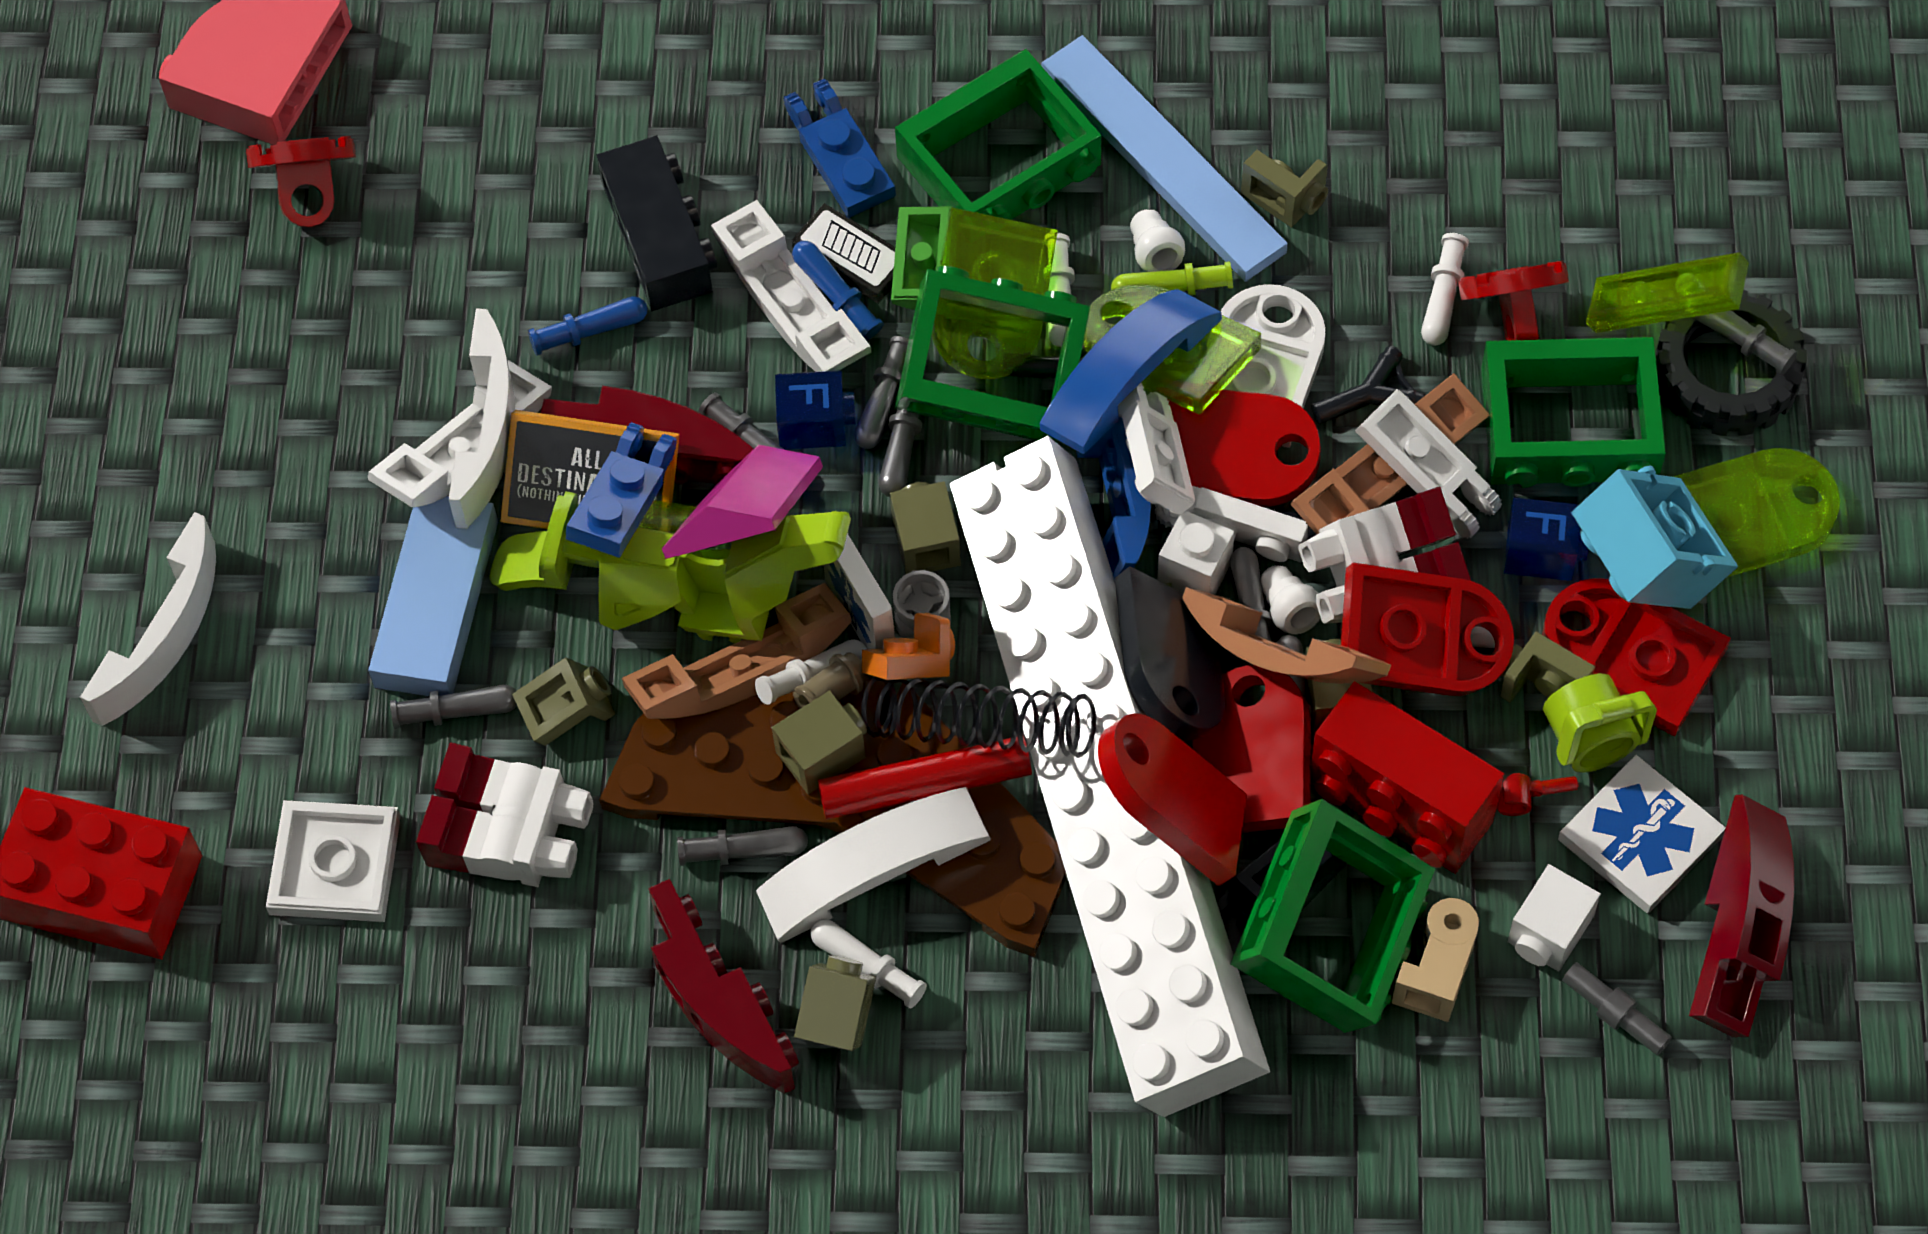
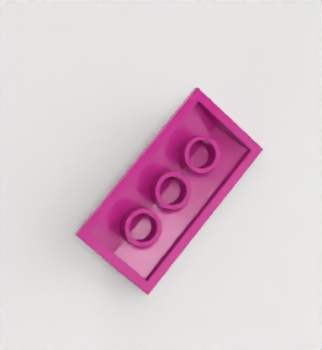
M758 445L713 487L662 547L665 559L775 530L823 468L820 457Z

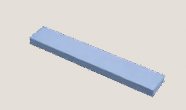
M1083 35L1041 62L1044 70L1099 133L1225 262L1230 261L1231 268L1245 282L1287 253L1288 243Z

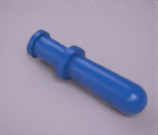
M800 241L794 246L792 251L793 260L834 303L832 306L834 310L842 309L866 341L874 337L882 329L884 323L880 318L876 319L861 302L862 293L856 287L850 289L814 243Z
M631 296L574 318L571 313L563 315V322L538 330H534V328L529 329L528 335L534 353L538 356L542 354V351L569 342L574 347L581 344V338L638 323L646 317L648 308L643 299Z

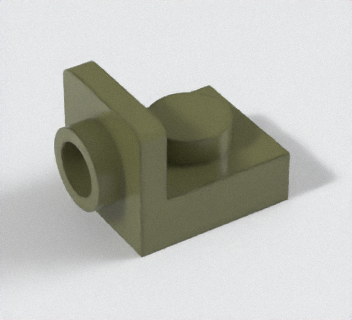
M1256 150L1243 163L1241 194L1292 228L1305 213L1309 215L1314 214L1325 201L1328 194V188L1325 186L1328 165L1318 159L1299 178L1284 162L1277 159L1272 160L1259 150Z
M1535 632L1524 648L1517 644L1513 647L1509 664L1501 674L1504 677L1500 697L1511 703L1526 681L1530 680L1544 696L1549 698L1554 692L1568 683L1588 675H1593L1595 666L1542 634Z
M566 657L512 694L533 741L544 746L590 715L603 721L615 715L607 697L611 694V689L602 673L593 666L587 667Z

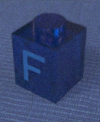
M842 371L775 374L776 423L780 447L784 450L846 446L845 425H856L854 391L844 392Z
M1513 497L1507 528L1504 574L1572 581L1576 560L1586 561L1588 555V548L1581 538L1582 529L1571 513L1578 504Z

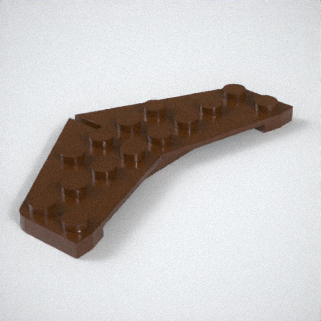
M872 679L863 683V690L858 695L849 693L838 702L842 707L850 703L861 716L863 694ZM881 680L876 681L872 685L867 700L866 716L868 726L874 732H877L875 724L876 705L880 693L886 685ZM903 683L901 684V687L897 694L898 701L900 695L906 687V685ZM910 690L906 694L901 708L900 725L904 735L910 731L913 720V701ZM794 691L778 697L774 703L769 705L764 704L758 695L718 710L682 718L651 719L642 714L634 723L599 799L603 810L626 818L658 820L662 814L810 824L838 833H842L873 817L911 802L826 820L819 788L808 795L775 751L772 727L800 709L795 702ZM888 691L881 706L880 717L889 698ZM915 692L916 697H917V700H918V703H919L920 697H919V696L917 695V693ZM924 702L920 724L922 735L926 737L930 733L932 726L933 710ZM892 715L891 722H890L888 728L886 729V731H885L884 733H886V732L889 731L890 726H891V723H892V720H893V715ZM941 720V734L946 739L950 735L951 730ZM896 727L893 733L885 739L881 736L873 738L868 733H865L863 740L866 758L840 775L967 748V746L961 745L956 735L948 744H942L937 737L936 730L932 738L925 743L919 739L916 729L912 736L905 741L898 736ZM1001 782L967 789L991 840L939 866L934 859H931L905 873L982 925L983 932L1005 947L1035 957L1067 876L1058 844Z

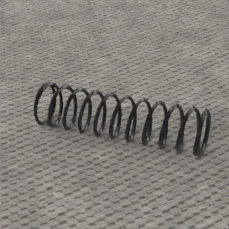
M874 677L864 691L861 705L862 720L866 725L867 733L873 738L880 736L884 739L888 738L896 727L898 736L903 741L908 740L916 729L919 739L925 743L932 738L936 730L939 741L944 745L952 740L956 732L958 741L964 747L968 746L975 738V735H977L979 744L986 749L992 745L997 734L1000 747L1006 751L1013 746L1018 736L1019 746L1025 753L1033 749L1038 738L1040 749L1046 755L1054 750L1059 738L1061 751L1066 757L1074 755L1076 758H1080L1091 748L1096 732L1097 717L1092 699L1085 693L1078 694L1072 698L1071 695L1063 691L1057 692L1052 697L1049 692L1043 689L1037 690L1031 695L1023 687L1010 692L1004 686H997L990 691L983 684L974 685L970 689L963 682L954 683L952 686H949L942 680L929 684L922 678L914 679L909 683L907 679L890 681ZM881 680L886 685L880 693L876 705L875 724L877 732H874L868 726L866 716L867 700L872 685L876 681ZM901 682L906 687L898 701L893 684ZM922 684L927 688L918 703L913 686ZM936 686H942L947 689L940 700L939 706L935 692L932 689ZM956 688H962L967 691L960 702L959 709L953 692ZM910 690L913 701V720L910 731L904 735L900 725L901 708L905 696ZM975 690H983L987 693L981 703L979 712L973 694ZM888 691L889 709L887 719L883 728H881V706ZM1002 691L1008 696L1002 704L998 715V707L993 694ZM930 692L933 704V721L930 733L924 737L920 724L921 711L925 698ZM1022 693L1028 699L1022 707L1019 716L1017 704L1013 696ZM950 694L953 706V722L950 735L944 739L941 734V715L945 701ZM1043 695L1049 700L1042 711L1039 721V712L1034 698ZM970 696L973 707V725L970 737L964 741L961 735V720L966 701ZM1064 697L1069 700V704L1060 722L1055 700ZM990 699L993 707V730L989 741L985 743L982 738L981 725L986 704ZM1085 699L1090 706L1091 730L1084 750L1077 752L1076 748L1080 739L1081 728L1077 703L1079 700ZM1011 701L1014 717L1013 733L1010 742L1005 745L1002 739V724L1007 705ZM1031 703L1034 714V731L1031 743L1026 747L1023 742V724L1027 709ZM1052 705L1055 722L1054 736L1051 746L1046 749L1043 731L1048 710ZM1073 712H1074V716H1075V736H1074V741H1073V744H1072V739H1071V721H1072V716H1073ZM892 715H893V720H892L890 729H889L888 732L884 733V732L886 731V729L888 728V726H889V724H890V722H891V719H892ZM1064 732L1066 735V741L1069 751H1067L1065 747Z

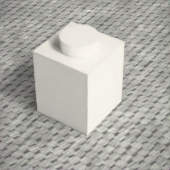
M1185 511L1179 515L1159 553L1157 580L1183 594L1186 587L1216 594L1230 567V558L1233 554L1234 531Z
M1548 864L1514 917L1507 942L1515 946L1516 952L1526 961L1537 966L1548 965L1559 972L1593 919L1601 893Z

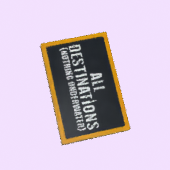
M521 410L513 411L510 419L500 522L548 529L557 496H564L565 491L577 494L579 506L611 451L616 452L620 437L626 431L627 426ZM644 429L643 443L634 459L647 464L662 434H667L677 439L672 461L663 476V485L639 524L640 527L669 532L680 434Z

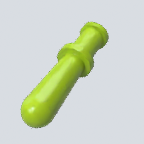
M1226 261L1224 265L1193 268L1192 263L1184 264V269L1121 274L1113 280L1111 291L1117 299L1129 301L1157 296L1175 289L1187 291V294L1190 296L1196 295L1195 290L1224 286L1230 289L1233 288L1231 263Z

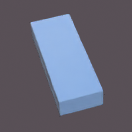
M448 496L428 505L413 507L368 669L374 688L430 696V692L438 691L439 696L454 693L498 525L493 503L488 502L480 515L467 529L456 528Z

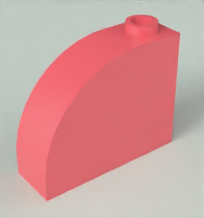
M220 1L196 20L181 40L173 55H168L161 65L159 82L169 108L272 145H276V142L285 141L352 28L346 1Z

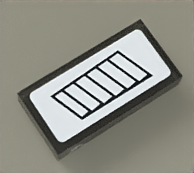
M824 203L792 239V248L800 241L814 243L847 285L852 288L856 287L863 295L879 304L892 289L895 247Z

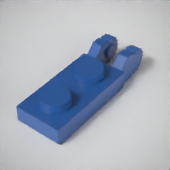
M826 79L813 83L815 98L827 116L816 122H812L804 101L798 96V93L793 92L784 96L783 100L786 110L799 131L800 142L847 218L896 196L895 185L847 108L842 109L835 91Z
M629 423L626 431L620 437L616 452L611 451L566 527V539L620 558L663 485V476L672 461L676 449V437L662 434L647 464L634 459L643 443L644 428L641 425Z

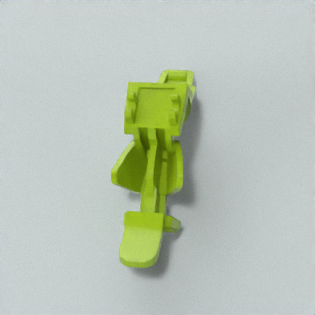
M565 491L564 496H557L547 531L514 535L507 538L501 544L492 564L490 581L503 591L530 587L567 590L574 564L599 568V622L612 630H619L650 619L674 606L681 613L678 626L688 632L697 633L703 640L712 641L713 636L729 637V641L732 643H737L741 639L762 641L769 611L787 600L794 572L835 562L844 550L851 518L849 513L844 511L785 516L775 530L732 541L731 549L698 550L665 559L662 547L674 533L638 526L621 557L618 558L566 539V527L578 507V496L576 493Z

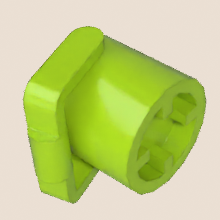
M1599 673L1579 678L1558 689L1545 701L1543 711L1559 741L1556 752L1561 765L1570 764L1575 772L1585 773L1607 767L1623 759L1638 745L1647 743L1657 708L1644 691L1620 696L1612 678L1608 674Z

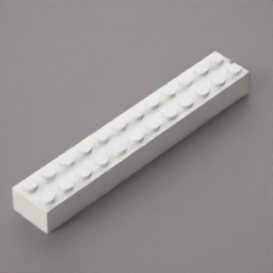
M1046 436L1005 456V468L1002 469L993 462L951 482L950 486L1011 690L1014 691L1017 688L1023 687L1032 695L1035 691L1043 689L1049 692L1052 697L1057 692L1064 691L1071 695L1072 698L1078 694L1085 693L1092 699L1097 717L1095 737L1091 748L1083 757L1076 758L1074 755L1066 757L1061 751L1059 738L1056 747L1048 755L1044 754L1040 749L1037 738L1036 744L1030 753L1134 1101L1160 1116L1166 1117L1270 1073V1069L1239 971L1230 965L1233 952L1209 878L1128 814L1113 796L1103 777L1098 759V742L1103 731L1128 714H1146L1135 700L1126 680L1115 580L1077 461L1054 440ZM1022 693L1013 696L1017 704L1019 716L1022 707L1028 699ZM1043 695L1034 698L1039 712V721L1042 711L1049 700ZM1064 697L1055 700L1060 722L1069 704V700ZM1085 699L1079 700L1077 703L1081 725L1080 739L1076 748L1077 752L1084 750L1091 730L1090 706ZM1031 703L1027 709L1023 724L1028 746L1031 743L1034 731V714ZM1052 705L1048 710L1043 731L1046 749L1051 746L1054 736L1055 722ZM1073 712L1072 721H1071V739H1072V744H1073L1074 736H1075V716H1074V712ZM1064 732L1065 747H1066V750L1069 751V748H1068V746H1067V741H1066V735H1065V732Z

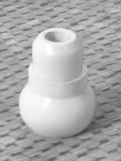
M1145 209L1136 213L1130 223V229L1134 235L1135 259L1137 263L1147 272L1176 269L1182 262L1185 254V241L1176 229L1171 228L1155 210Z
M1272 566L1264 571L1261 576L1262 591L1266 595L1267 604L1270 606L1273 623L1281 631L1290 634L1304 633L1316 625L1321 618L1316 605V594L1318 592L1312 586L1303 584L1298 577L1293 576L1287 567Z

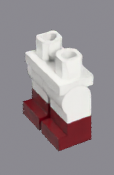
M1440 486L1391 504L1339 519L1319 529V534L1299 544L1298 549L1302 562L1308 572L1330 567L1337 586L1336 588L1316 594V605L1324 624L1342 622L1346 567L1353 562L1471 581L1459 542L1399 560L1398 557L1399 555L1436 545L1456 535Z
M450 742L434 787L437 796H431L416 840L426 866L504 880H520L522 884L539 887L542 876L570 878L577 860L578 849L575 841L557 838L555 834L559 824L585 829L593 810V800L590 792L565 784L558 769L544 766L540 769L526 763H508L474 754L472 747Z

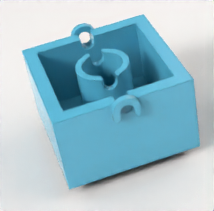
M1653 466L1643 467L1637 472L1618 469L1571 512L1582 529V541L1591 552L1600 557L1610 573L1609 582L1612 588L1624 600L1630 603L1691 609L1739 566L1681 478L1656 475Z

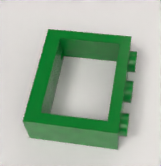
M1024 49L895 127L897 158L938 207L953 206L957 229L969 244L974 243L985 235L992 236L999 233L1008 225L1011 219L1029 208L1037 209L1043 206L1052 198L1054 193L1072 182L1084 181L1101 165V134L1027 49ZM1027 101L1065 146L971 202L935 160L934 156Z
M939 266L937 271L928 269L920 283L895 409L1035 441L1049 436L1058 444L1059 440L1040 430L1039 423L1048 407L923 379L939 298L1066 327L1051 402L1080 362L1090 306L1077 303L1075 296L1061 291H1046L1044 295L1023 291L1022 284L1009 279L995 278L991 280V283L970 279V274L967 271L957 267Z
M1653 337L1486 341L1481 373L1484 408L1490 414L1485 422L1491 485L1507 484L1510 486L1512 484H1520L1521 488H1528L1535 484L1563 483L1569 487H1583L1592 482H1605L1618 469L1637 472L1646 466H1653L1656 471L1655 474L1660 475L1666 452ZM1636 385L1642 439L1511 442L1507 388Z
M1323 799L1292 810L1230 965L1344 1033L1375 1025L1382 1018L1383 1009L1390 1005L1391 994L1389 989L1395 973L1402 966L1403 961H1406L1410 953L1411 943L1408 939L1416 919L1421 916L1428 905L1425 898L1430 893L1428 887L1435 868ZM1325 850L1384 886L1344 992L1284 956Z

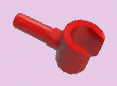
M1513 773L1504 780L1501 787L1498 811L1506 816L1525 815L1531 811V797L1578 790V780L1576 776L1531 781V778L1525 774Z

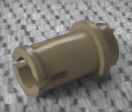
M847 652L845 655L835 654L829 659L828 667L804 684L794 688L793 696L795 702L801 709L829 690L838 701L849 693L858 695L863 690V683L868 680V674L862 673V661L851 652Z

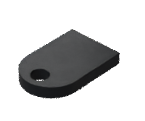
M1130 566L1115 577L1123 664L1128 686L1135 700L1147 716L1160 722L1178 738L1185 740L1198 739L1218 725L1225 714L1226 701L1219 643L1200 626L1191 614L1182 598L1183 593Z

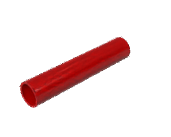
M1023 736L1024 745L1027 747L1025 738ZM1016 737L1013 746L1006 751L1000 747L998 741H994L986 749L981 745L818 779V786L825 818L828 820L920 800L963 787L971 789L1031 776L1032 768L1029 752L1025 753L1020 748L1018 737ZM1011 738L1004 739V744L1007 745Z

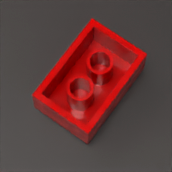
M1354 681L1315 732L1310 783L1314 785L1316 792L1327 802L1336 806L1344 804L1362 815L1365 823L1375 832L1386 837L1394 835L1411 846L1415 855L1423 862L1436 868L1443 866L1454 874L1458 872L1494 821L1504 773Z
M24 787L0 845V919L162 960L203 855L189 827Z

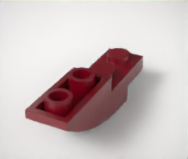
M602 385L598 404L543 399L541 408L542 414L629 426V423L632 422L643 426L644 429L680 434L674 484L697 481L714 483L716 485L754 449L738 435L701 413L664 398L634 390Z
M1743 794L1734 796L1704 904L1718 912L1689 1013L1690 1017L1731 1037H1749L1764 981H1780L1788 949L1794 901V860L1786 817Z
M670 879L648 888L654 913L668 939L651 947L656 970L677 1005L704 1038L737 1067L783 1094L794 1090L795 1085L791 1068L799 1065V1061L786 1033L782 1032L775 1036L767 1020V1017L773 1015L774 1012L761 983L757 982L750 985L741 967L727 973L714 943L703 946L695 930L703 926V923L689 894L679 897Z

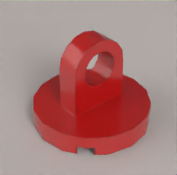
M351 136L338 138L339 147H336L335 139L329 140V137L281 141L265 149L266 154L262 155L261 144L248 146L249 149H246L248 168L275 167L278 199L282 214L289 222L297 226L312 227L325 221L334 208L330 161L356 158L354 139ZM301 185H311L321 194L322 205L319 211L312 216H303L297 213L292 206V194Z
M1562 260L1536 266H1524L1477 274V277H1461L1458 284L1461 300L1499 295L1506 340H1539L1532 289L1567 283L1569 278L1567 265Z

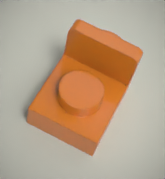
M916 613L914 616V639L889 638L883 640V648L862 649V673L885 680L950 677V660L955 652V638L950 628V620L930 613Z

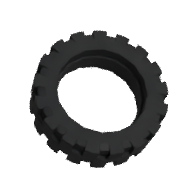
M1721 289L1706 291L1708 295L1753 327L1759 324L1767 329L1765 335L1785 348L1789 350L1794 349L1798 352L1793 364L1785 374L1780 375L1776 372L1777 369L1775 368V375L1771 382L1755 392L1738 395L1717 392L1700 383L1687 367L1684 351L1689 342L1704 333L1714 332L1715 330L1691 317L1685 310L1684 301L1680 311L1674 309L1668 316L1665 328L1661 330L1655 354L1660 396L1666 395L1668 399L1667 407L1676 416L1680 413L1687 418L1686 423L1699 430L1702 426L1711 428V434L1727 436L1728 431H1738V436L1753 434L1755 428L1762 426L1763 429L1771 427L1777 422L1780 413L1785 415L1792 407L1804 376L1807 350H1802L1804 337L1800 328L1794 329L1791 325L1793 318L1783 308L1778 311L1772 307L1773 301L1762 295H1759L1756 299L1747 296L1748 291L1742 289H1733L1732 293H1722Z

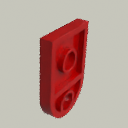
M1161 383L1159 394L1165 396L1167 401H1169L1168 405L1171 408L1173 420L1177 423L1192 486L1203 487L1261 507H1270L1293 500L1304 492L1314 480L1321 460L1319 434L1313 419L1297 403L1271 394ZM1287 442H1299L1307 448L1308 455L1297 465H1286L1276 457L1278 449Z
M1354 562L1346 567L1341 646L1349 647L1391 664L1387 676L1360 683L1448 696H1463L1488 686L1508 666L1514 647L1512 622L1501 601L1484 586L1461 578ZM1474 627L1485 628L1492 634L1495 641L1492 655H1482L1472 646L1470 636Z
M1604 578L1582 580L1562 590L1548 608L1542 632L1543 636L1594 665V674H1608L1612 678L1620 696L1639 691L1646 692L1657 708L1653 725L1673 736H1676L1728 649L1731 640L1730 637L1672 607L1630 603L1614 591L1609 579ZM1569 611H1578L1589 618L1591 626L1582 631H1573L1562 624L1560 616Z
M1256 665L1238 667L1222 675L1226 701L1223 719L1203 736L1193 740V750L1247 793L1242 833L1283 829L1286 827L1292 810L1310 804L1311 716L1309 705L1304 694L1287 674L1270 671ZM1254 685L1265 686L1264 696L1258 703L1247 707L1239 705L1240 697L1247 688Z
M1138 713L1128 714L1106 728L1098 742L1099 764L1105 782L1125 811L1216 885L1220 886L1236 876L1247 793L1164 725L1149 716Z

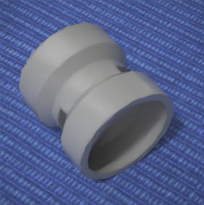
M920 570L904 575L896 583L893 590L896 630L901 638L914 639V615L916 613H930L948 618L951 625L949 588L944 579L936 573Z

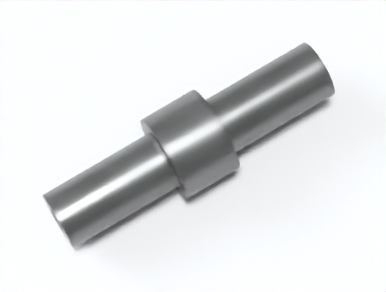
M1578 962L1563 977L1562 981L1598 1009L1596 1015L1614 1030L1620 1027L1623 1028L1655 1055L1658 1056L1672 1039L1668 1033L1636 1009L1637 1001L1619 987L1613 991Z

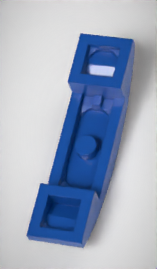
M1179 289L1167 291L1146 301L1111 328L1080 361L1047 408L1039 423L1040 430L1078 452L1085 454L1119 421L1118 405L1177 347L1189 352L1222 320V312Z
M1120 416L1119 421L1085 454L1076 450L1078 458H1099L1113 519L1102 543L1114 580L1115 577L1128 567H1135L1148 535L1151 503L1143 498L1136 488V475L1131 453L1126 445L1127 435L1123 418Z

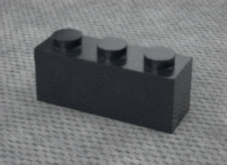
M658 135L596 154L602 186L651 312L713 292L710 271L718 268L716 257L708 237L699 240L694 227L701 224L692 196H681L678 185L684 183L675 153L665 155Z

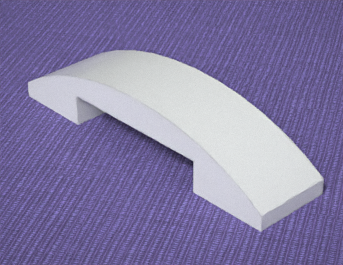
M758 200L711 225L712 232L723 252L758 306L790 347L817 374L825 379L871 353V346L842 309L835 311L814 282L795 263L792 254L787 249L785 235Z
M476 309L469 354L476 385L487 386L478 452L455 451L449 493V503L455 526L462 529H467L480 515L501 480L506 468L511 413L515 411L513 385L505 349L497 326L487 309Z
M508 360L515 399V410L538 413L542 408L543 399H548L551 395L552 386ZM477 385L474 388L473 403L416 449L405 443L368 472V480L410 507L428 505L448 496L450 493L455 451L478 452L487 386Z
M194 512L166 557L176 578V583L130 658L109 650L80 696L92 722L104 726L130 710L151 693L177 664L198 630L211 596L216 566L215 541L203 515Z
M967 788L954 789L892 809L840 833L781 869L761 885L756 892L776 938L781 944L811 929L819 920L832 919L833 916L830 909L931 859H934L939 866L990 841L991 838Z

